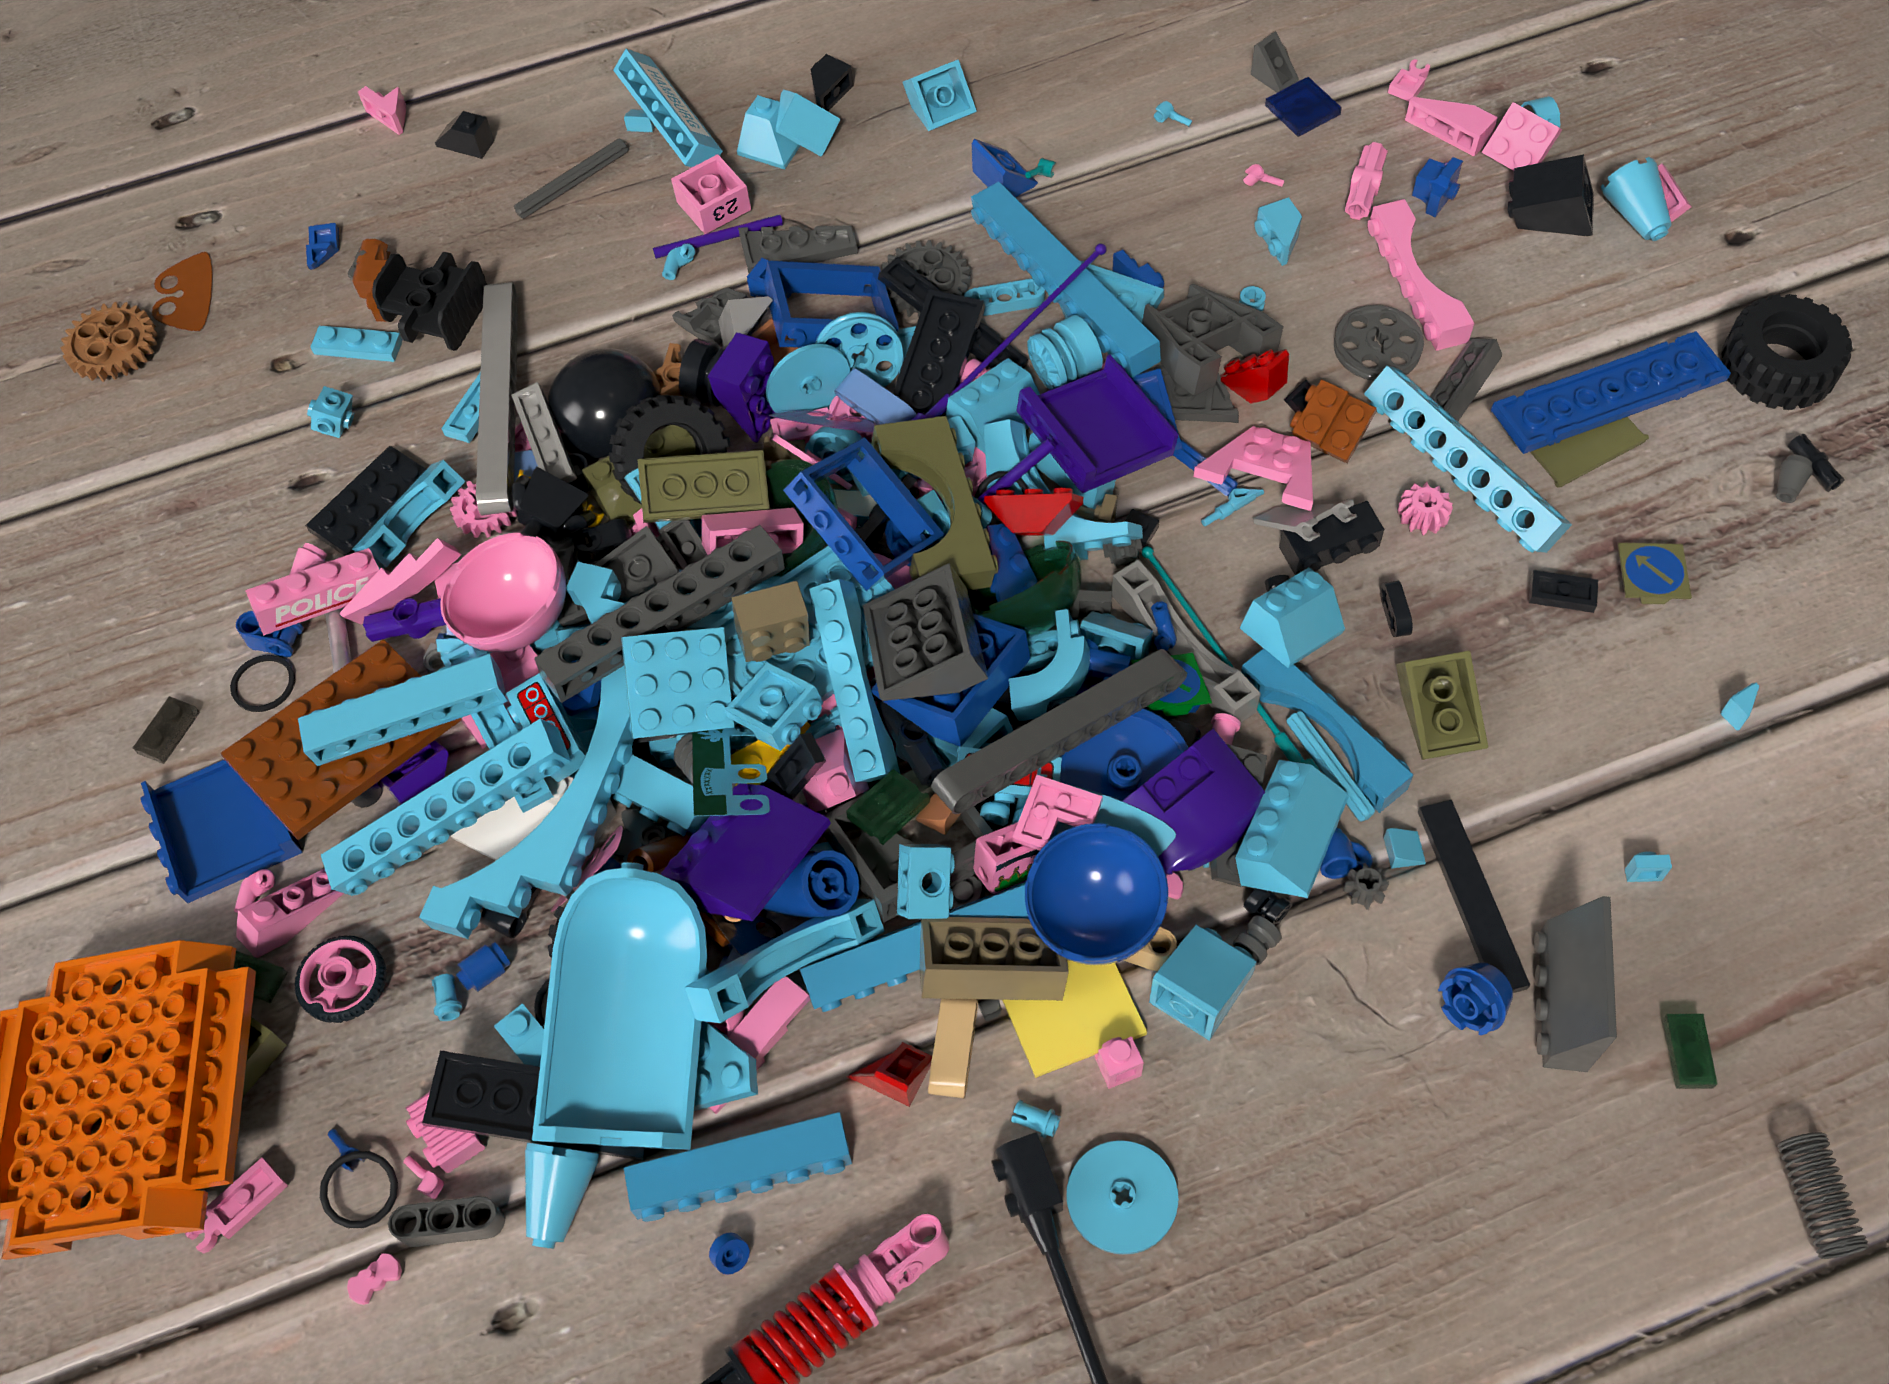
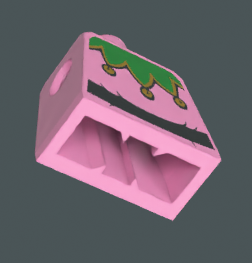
M1018 822L981 836L976 840L973 869L984 886L992 894L1026 882L1034 862L1033 860L1040 851L1013 842L1012 837Z

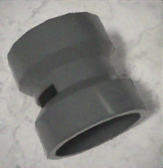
M1254 916L1248 923L1246 933L1239 934L1233 941V946H1238L1248 951L1252 958L1257 961L1256 965H1261L1268 955L1267 950L1276 947L1282 939V935L1273 923L1261 916Z

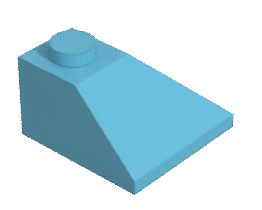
M757 95L745 113L737 155L785 170L801 145L776 132L780 102Z

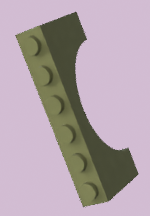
M942 416L874 425L871 445L891 469L912 473L930 484L944 501L949 513L950 529L946 536L932 548L913 554L909 571L912 581L950 563L966 586L967 591L991 587L994 574L998 573L997 558L990 553L989 534L986 528H982L980 522L981 509L978 503H974L972 481L970 477L966 478L964 456L962 452L958 453L956 432L954 428H950L947 417Z

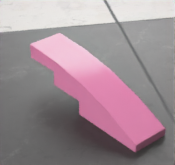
M437 538L420 557L409 553L392 572L381 568L340 612V615L362 625L364 616L392 610L401 600L414 597L437 579L462 554L454 546Z
M785 976L769 988L731 1033L729 1038L732 1042L756 1059L757 1070L765 1062L764 1056L788 1031L787 1025L810 1001L809 994ZM727 1103L708 1108L717 1114Z

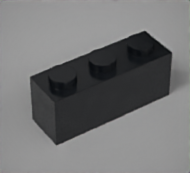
M1365 501L1349 507L1348 509L1352 514H1357V517L1349 522H1342L1334 514L1318 521V524L1312 526L1314 532L1320 533V537L1312 541L1304 540L1296 532L1283 530L1279 548L1294 575L1307 568L1316 572L1323 566L1332 563H1342L1351 556L1360 553L1367 554L1380 547L1385 529L1369 502Z

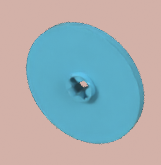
M811 344L794 350L775 366L768 378L766 397L769 405L775 413L816 410L825 407L829 409L832 400L836 396L834 390L850 373L848 361L838 349L826 344Z
M1110 1141L1090 1149L1074 1166L1068 1180L1066 1193L1068 1212L1078 1232L1095 1247L1113 1254L1139 1253L1161 1241L1175 1220L1179 1200L1175 1178L1166 1162L1153 1150L1131 1141ZM1123 1189H1127L1129 1191L1128 1198L1132 1202L1124 1201L1121 1205L1116 1204V1195L1113 1192H1122Z

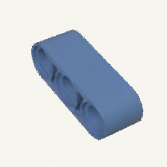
M855 368L851 370L834 390L835 394L845 404L876 425L910 421L916 415L915 411L907 403Z

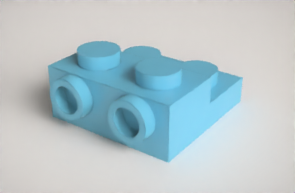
M767 662L724 711L728 718L752 730L757 739L781 751L787 744H793L800 735V729L808 720H815L820 715L824 702L814 685Z

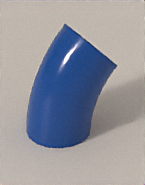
M834 850L809 851L763 909L800 917L840 916L849 911L857 899L859 891L858 874L853 863L844 854Z

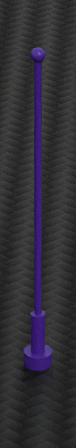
M1102 243L1096 245L1095 251L950 395L945 394L925 415L918 413L911 420L940 417L947 410L948 398L967 386L1099 255H1104L1107 250L1106 246Z

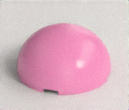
M521 533L503 534L479 544L456 564L458 570L452 577L449 585L448 583L444 584L440 601L444 622L449 630L461 641L484 651L509 652L534 643L554 625L565 601V572L553 548L537 536H523Z

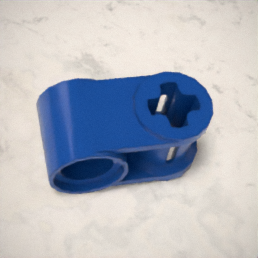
M253 611L243 613L236 621V629L250 649L272 653L281 657L292 656L294 641L297 635H301L304 630L303 626L297 623L263 635Z

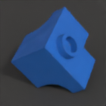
M1452 157L1449 162L1441 163L1430 158L1418 173L1412 196L1421 199L1426 204V214L1436 217L1446 202L1456 197L1460 188V184L1457 181L1463 163L1462 160Z

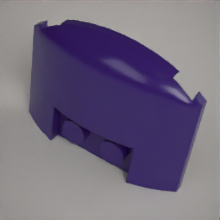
M1213 728L1122 802L1151 814L1174 830L1176 833L1175 839L1158 856L1165 874L1172 875V871H1191L1199 868L1230 849L1248 830L1265 791Z

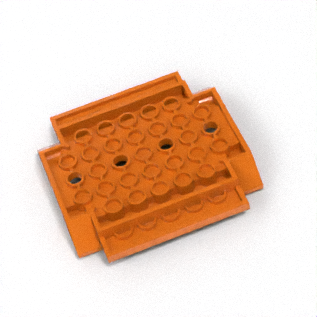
M177 940L57 962L48 978L45 997L19 1001L18 1008L0 1011V1220L9 1219L7 1221L1 1259L9 1260L69 1251L72 1248V1241L120 1234L135 1240L204 1230L208 1192L196 1189L233 1184L256 977V971L250 967L234 969L236 948L226 945ZM122 980L120 989L112 994L113 987ZM112 1047L111 1056L102 1063L103 1054L107 1053ZM101 1118L102 1123L99 1130L92 1134L93 1124ZM91 1191L90 1201L81 1209L82 1197Z

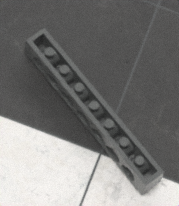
M761 525L750 531L743 532L737 539L727 545L716 548L710 555L696 563L689 564L671 578L660 581L654 588L640 596L633 597L615 611L604 614L598 621L586 628L575 631L569 638L559 644L545 649L534 658L541 677L558 700L563 703L624 666L621 637L679 632L731 602V597L746 593L784 570L782 550Z

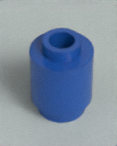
M496 942L490 946L485 944L458 963L461 971L456 973V976L467 990L473 987L479 992L506 972L505 968L511 963Z

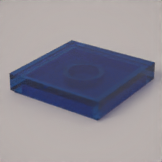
M1309 77L1266 98L1265 106L1297 137L1341 115L1342 107Z

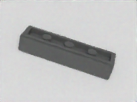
M1471 338L1431 395V398L1455 420H1460L1501 359L1502 352L1497 339ZM1423 414L1418 418V421L1422 423L1425 422Z

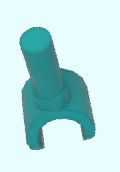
M1041 158L1038 166L1026 172L1025 176L1028 179L1036 175L1052 178L1054 176L1052 169L1056 162Z

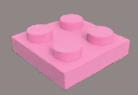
M1513 102L1482 153L1513 171L1517 167L1542 163L1562 129Z

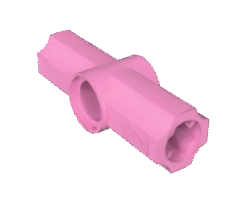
M1372 142L1370 145L1364 146L1359 165L1355 166L1349 189L1350 194L1345 207V212L1352 219L1360 220L1363 217H1368L1374 196L1378 194L1383 176L1382 169L1388 152L1381 143Z

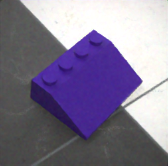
M738 783L737 786L732 788L733 795H765L769 798L770 811L762 815L710 816L700 829L690 837L682 850L670 860L668 866L660 875L679 883L694 900L698 911L753 921L829 827L831 822L829 818L765 786ZM746 799L740 803L742 809L749 811L758 810L763 806V803L757 799Z

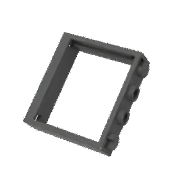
M913 770L899 777L890 778L885 784L869 792H863L855 799L841 806L833 807L823 814L831 822L823 833L824 837L834 851L844 854L853 863L858 874L859 888L867 899L875 900L883 923L897 916L898 882L883 889L844 833V830L927 789L928 786L920 783ZM974 806L960 814L961 819L976 839L993 832ZM976 841L952 853L955 866L953 873L950 874V887L975 875L973 866ZM930 872L922 879L924 890L932 883Z

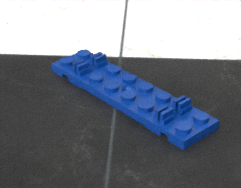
M1694 331L1677 337L1675 342L1668 344L1666 341L1575 375L1525 391L1522 396L1516 397L1512 395L1495 401L1491 411L1520 451L1525 454L1725 382L1731 372L1698 332Z

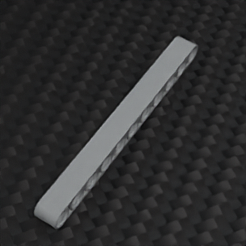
M514 282L484 286L476 501L479 513L482 516L513 512L514 509L512 485L514 484L516 406L511 395L516 393L518 297Z

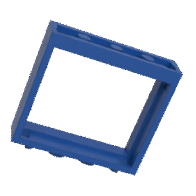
M768 261L764 287L766 295L773 300L769 307L779 347L801 348L815 344L820 332L834 320L791 318L784 292L870 296L876 315L890 322L898 332L899 326L886 286L878 280L879 272H881L879 266ZM862 323L852 326L851 332L861 334L865 332L867 326ZM786 335H787V336H788V339H794V340H785V337H786ZM882 335L877 339L876 343L885 346L892 341V338L888 335ZM830 338L825 344L836 348L841 344V340Z
M865 437L801 471L783 490L865 591H868L909 564L914 553L930 549L945 535ZM860 450H861V451L864 453V455H865V457H864L863 459H861L860 456L858 455V453L860 452ZM847 466L913 547L883 566L817 486V482ZM925 530L931 535L929 538H926L923 534ZM871 565H873L874 568L876 569L875 572H874L873 569L870 567Z

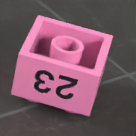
M718 154L671 178L677 203L704 234L751 210L747 186Z

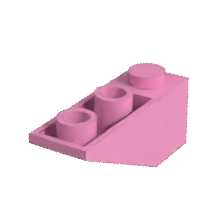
M324 868L239 909L236 937L257 959L289 942L344 893L331 889Z

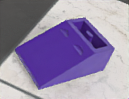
M736 332L709 373L708 378L714 396L751 440L758 443L763 433H766L770 427V419H773V417L769 415L775 414L766 397L767 381L772 370L775 368L774 359L768 341Z

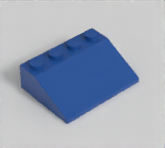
M973 614L989 679L959 693L883 702L931 736L962 747L1009 687V679L1016 678L1031 659L1025 630ZM876 683L871 691L873 695L880 699Z

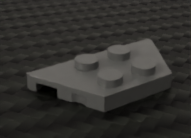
M1157 365L1153 369H1161L1175 420L1239 423V411L1237 408H1234L1226 386L1221 383L1219 373L1214 387L1194 396L1173 381L1163 365Z

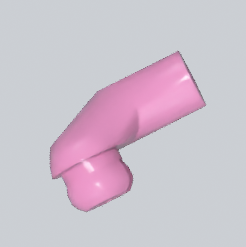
M262 869L245 878L241 883L234 911L238 913L239 909L254 903L257 897L270 890L275 883L274 873L268 869Z

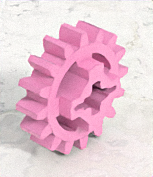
M471 481L466 482L467 489L459 488L457 490L459 497L451 498L454 506L450 507V511L458 528L461 527L464 534L472 531L475 538H478L481 532H484L487 538L491 536V531L496 530L499 534L502 533L501 526L503 524L511 526L509 517L517 516L515 508L513 512L480 515L476 501V484H473Z

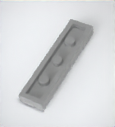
M536 382L512 394L511 396L538 467L567 483L576 480L577 476L541 385Z

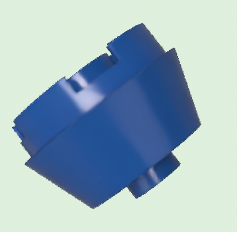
M1475 963L1452 969L1446 974L1444 981L1438 991H1442L1445 1005L1441 1007L1442 1011L1450 1022L1460 1030L1468 1027L1474 1031H1479V1035H1485L1502 1026L1513 1000V990L1506 976L1499 969L1487 963Z

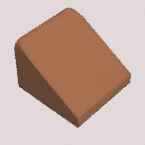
M933 794L916 817V821L946 835L960 814H954L937 794Z

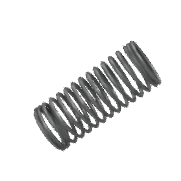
M1815 1132L1788 1138L1780 1142L1777 1147L1779 1148L1778 1151L1784 1154L1781 1159L1787 1162L1785 1168L1790 1170L1788 1177L1793 1179L1791 1185L1797 1187L1794 1193L1800 1196L1797 1199L1798 1203L1803 1204L1800 1208L1801 1211L1806 1213L1803 1218L1810 1221L1807 1224V1228L1813 1230L1810 1233L1811 1237L1816 1238L1813 1244L1816 1247H1820L1816 1253L1821 1259H1830L1864 1251L1870 1246L1867 1244L1868 1241L1865 1240L1866 1236L1864 1235L1852 1236L1831 1243H1818L1827 1238L1858 1233L1863 1230L1860 1226L1841 1229L1825 1235H1814L1821 1230L1845 1227L1859 1222L1858 1218H1848L1823 1226H1811L1819 1221L1844 1218L1856 1213L1854 1209H1847L1829 1213L1818 1218H1808V1216L1814 1213L1834 1211L1853 1204L1852 1201L1846 1200L1815 1209H1804L1809 1205L1833 1202L1850 1195L1848 1192H1839L1811 1201H1802L1807 1196L1828 1194L1842 1190L1847 1186L1844 1183L1823 1186L1809 1192H1798L1803 1188L1827 1185L1843 1179L1841 1175L1826 1176L1838 1172L1840 1168L1837 1166L1826 1167L1834 1164L1837 1160L1835 1158H1825L1833 1154V1151L1830 1149L1821 1150L1830 1145L1827 1134ZM1807 1153L1794 1159H1786L1789 1155ZM1812 1161L1798 1167H1789L1793 1163ZM1817 1169L1800 1176L1792 1175L1797 1171ZM1822 1177L1804 1184H1795V1182L1801 1179Z

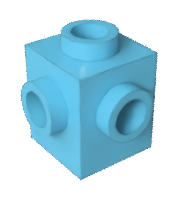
M324 386L317 400L312 399L308 407L307 416L311 417V430L340 438L344 429H349L353 422V395Z

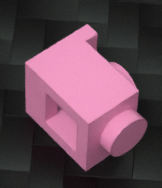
M1121 1037L1113 1038L1105 1042L1102 1048L1098 1050V1053L1094 1055L1108 1089L1142 1076L1144 1062L1132 1037L1124 1040Z

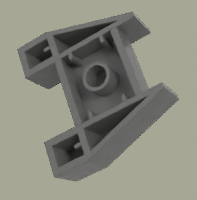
M1196 284L1190 285L1186 300L1160 312L1149 304L1145 305L1142 324L1160 341V363L1173 381L1194 396L1216 385L1222 358L1216 351L1229 345L1244 357L1252 354L1260 356L1271 349L1273 352L1278 351L1284 328L1283 325L1264 312Z

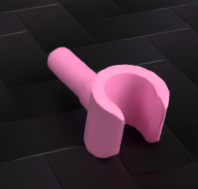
M1259 164L1250 166L1245 171L1248 175L1243 179L1244 183L1249 186H1253L1259 180L1280 187L1284 184V180L1264 173L1263 168Z
M407 1156L403 1163L422 1179L417 1190L432 1199H436L444 1186V1181L434 1173L423 1169L411 1156Z

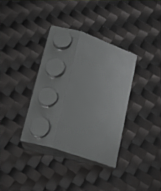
M950 563L863 605L877 687L882 701L959 693L989 679L967 588Z
M1602 896L1547 920L1542 930L1535 934L1534 950L1535 953H1540V965H1537L1535 971V984L1541 987V999L1539 998L1536 1003V1019L1541 1020L1542 1033H1539L1537 1037V1053L1542 1055L1543 1068L1588 1072L1617 1038L1611 897Z

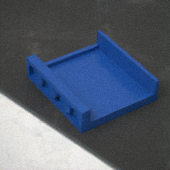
M225 760L155 790L146 781L141 782L144 796L140 797L141 803L145 811L151 815L153 822L149 823V829L154 839L159 841L161 849L157 850V855L169 873V876L165 877L166 884L173 895L178 894L186 903L193 902L245 879L257 871L270 868L303 853L299 841Z

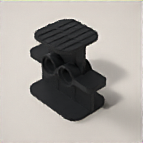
M442 252L435 265L424 270L407 267L403 257L400 254L394 253L387 259L374 280L372 294L377 308L385 321L392 322L397 315H402L398 323V330L404 341L414 342L419 332L443 338L447 348L456 351L462 345L470 328L474 325L475 320H477L479 313L482 311L484 286L487 285V282L478 262L471 261L465 269L457 268L452 253Z

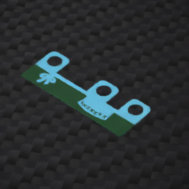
M734 721V728L692 732L694 816L762 815L770 811L769 798L765 795H733L732 783H762L767 780V772L764 765H731L730 736H755L753 731L741 732L736 730L735 725L738 723ZM745 768H754L760 771V776L754 779H744L738 776V772ZM746 799H757L763 803V806L758 810L749 811L742 809L740 803Z

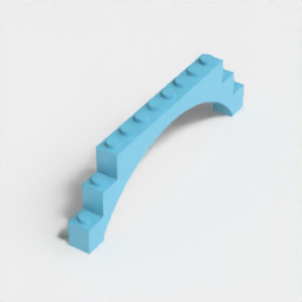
M577 562L567 584L566 591L576 605L584 607L591 624L598 621L604 614L611 613L626 604L617 602L621 595V583L612 569ZM624 666L604 677L601 681V701L597 723L587 754L572 783L557 805L526 838L492 864L469 877L443 888L433 886L419 916L430 928L469 939L472 930L479 924L482 908L519 918L522 909L526 908L530 902L532 887L567 896L573 887L578 885L585 857L590 855L593 850L594 836L597 828L605 821L609 799L619 787V773L622 764H627L632 755L634 739L631 735Z

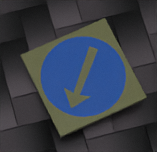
M1618 543L1625 598H1641L1642 604H1665L1671 599L1692 598L1683 544Z

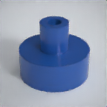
M729 1232L722 1234L714 1240L710 1247L709 1258L719 1272L729 1275L738 1272L745 1266L750 1250L748 1244L738 1234Z

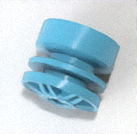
M1071 315L1056 323L1053 330L1046 328L1040 334L1030 336L1027 341V349L1034 370L1049 390L1073 382L1077 378L1080 379L1096 373L1102 368L1103 358L1098 341L1088 324L1077 315Z

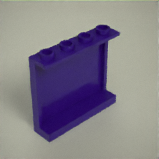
M1111 354L1106 357L1105 367L1101 371L1037 395L1030 386L1019 391L1017 413L1041 443L1047 438L1052 440L1056 448L1050 454L1081 493L1097 488L1174 454L1179 435L1175 427L1167 422L1159 412L1158 407L1150 402L1142 392L1141 387L1133 382L1124 367L1118 364Z

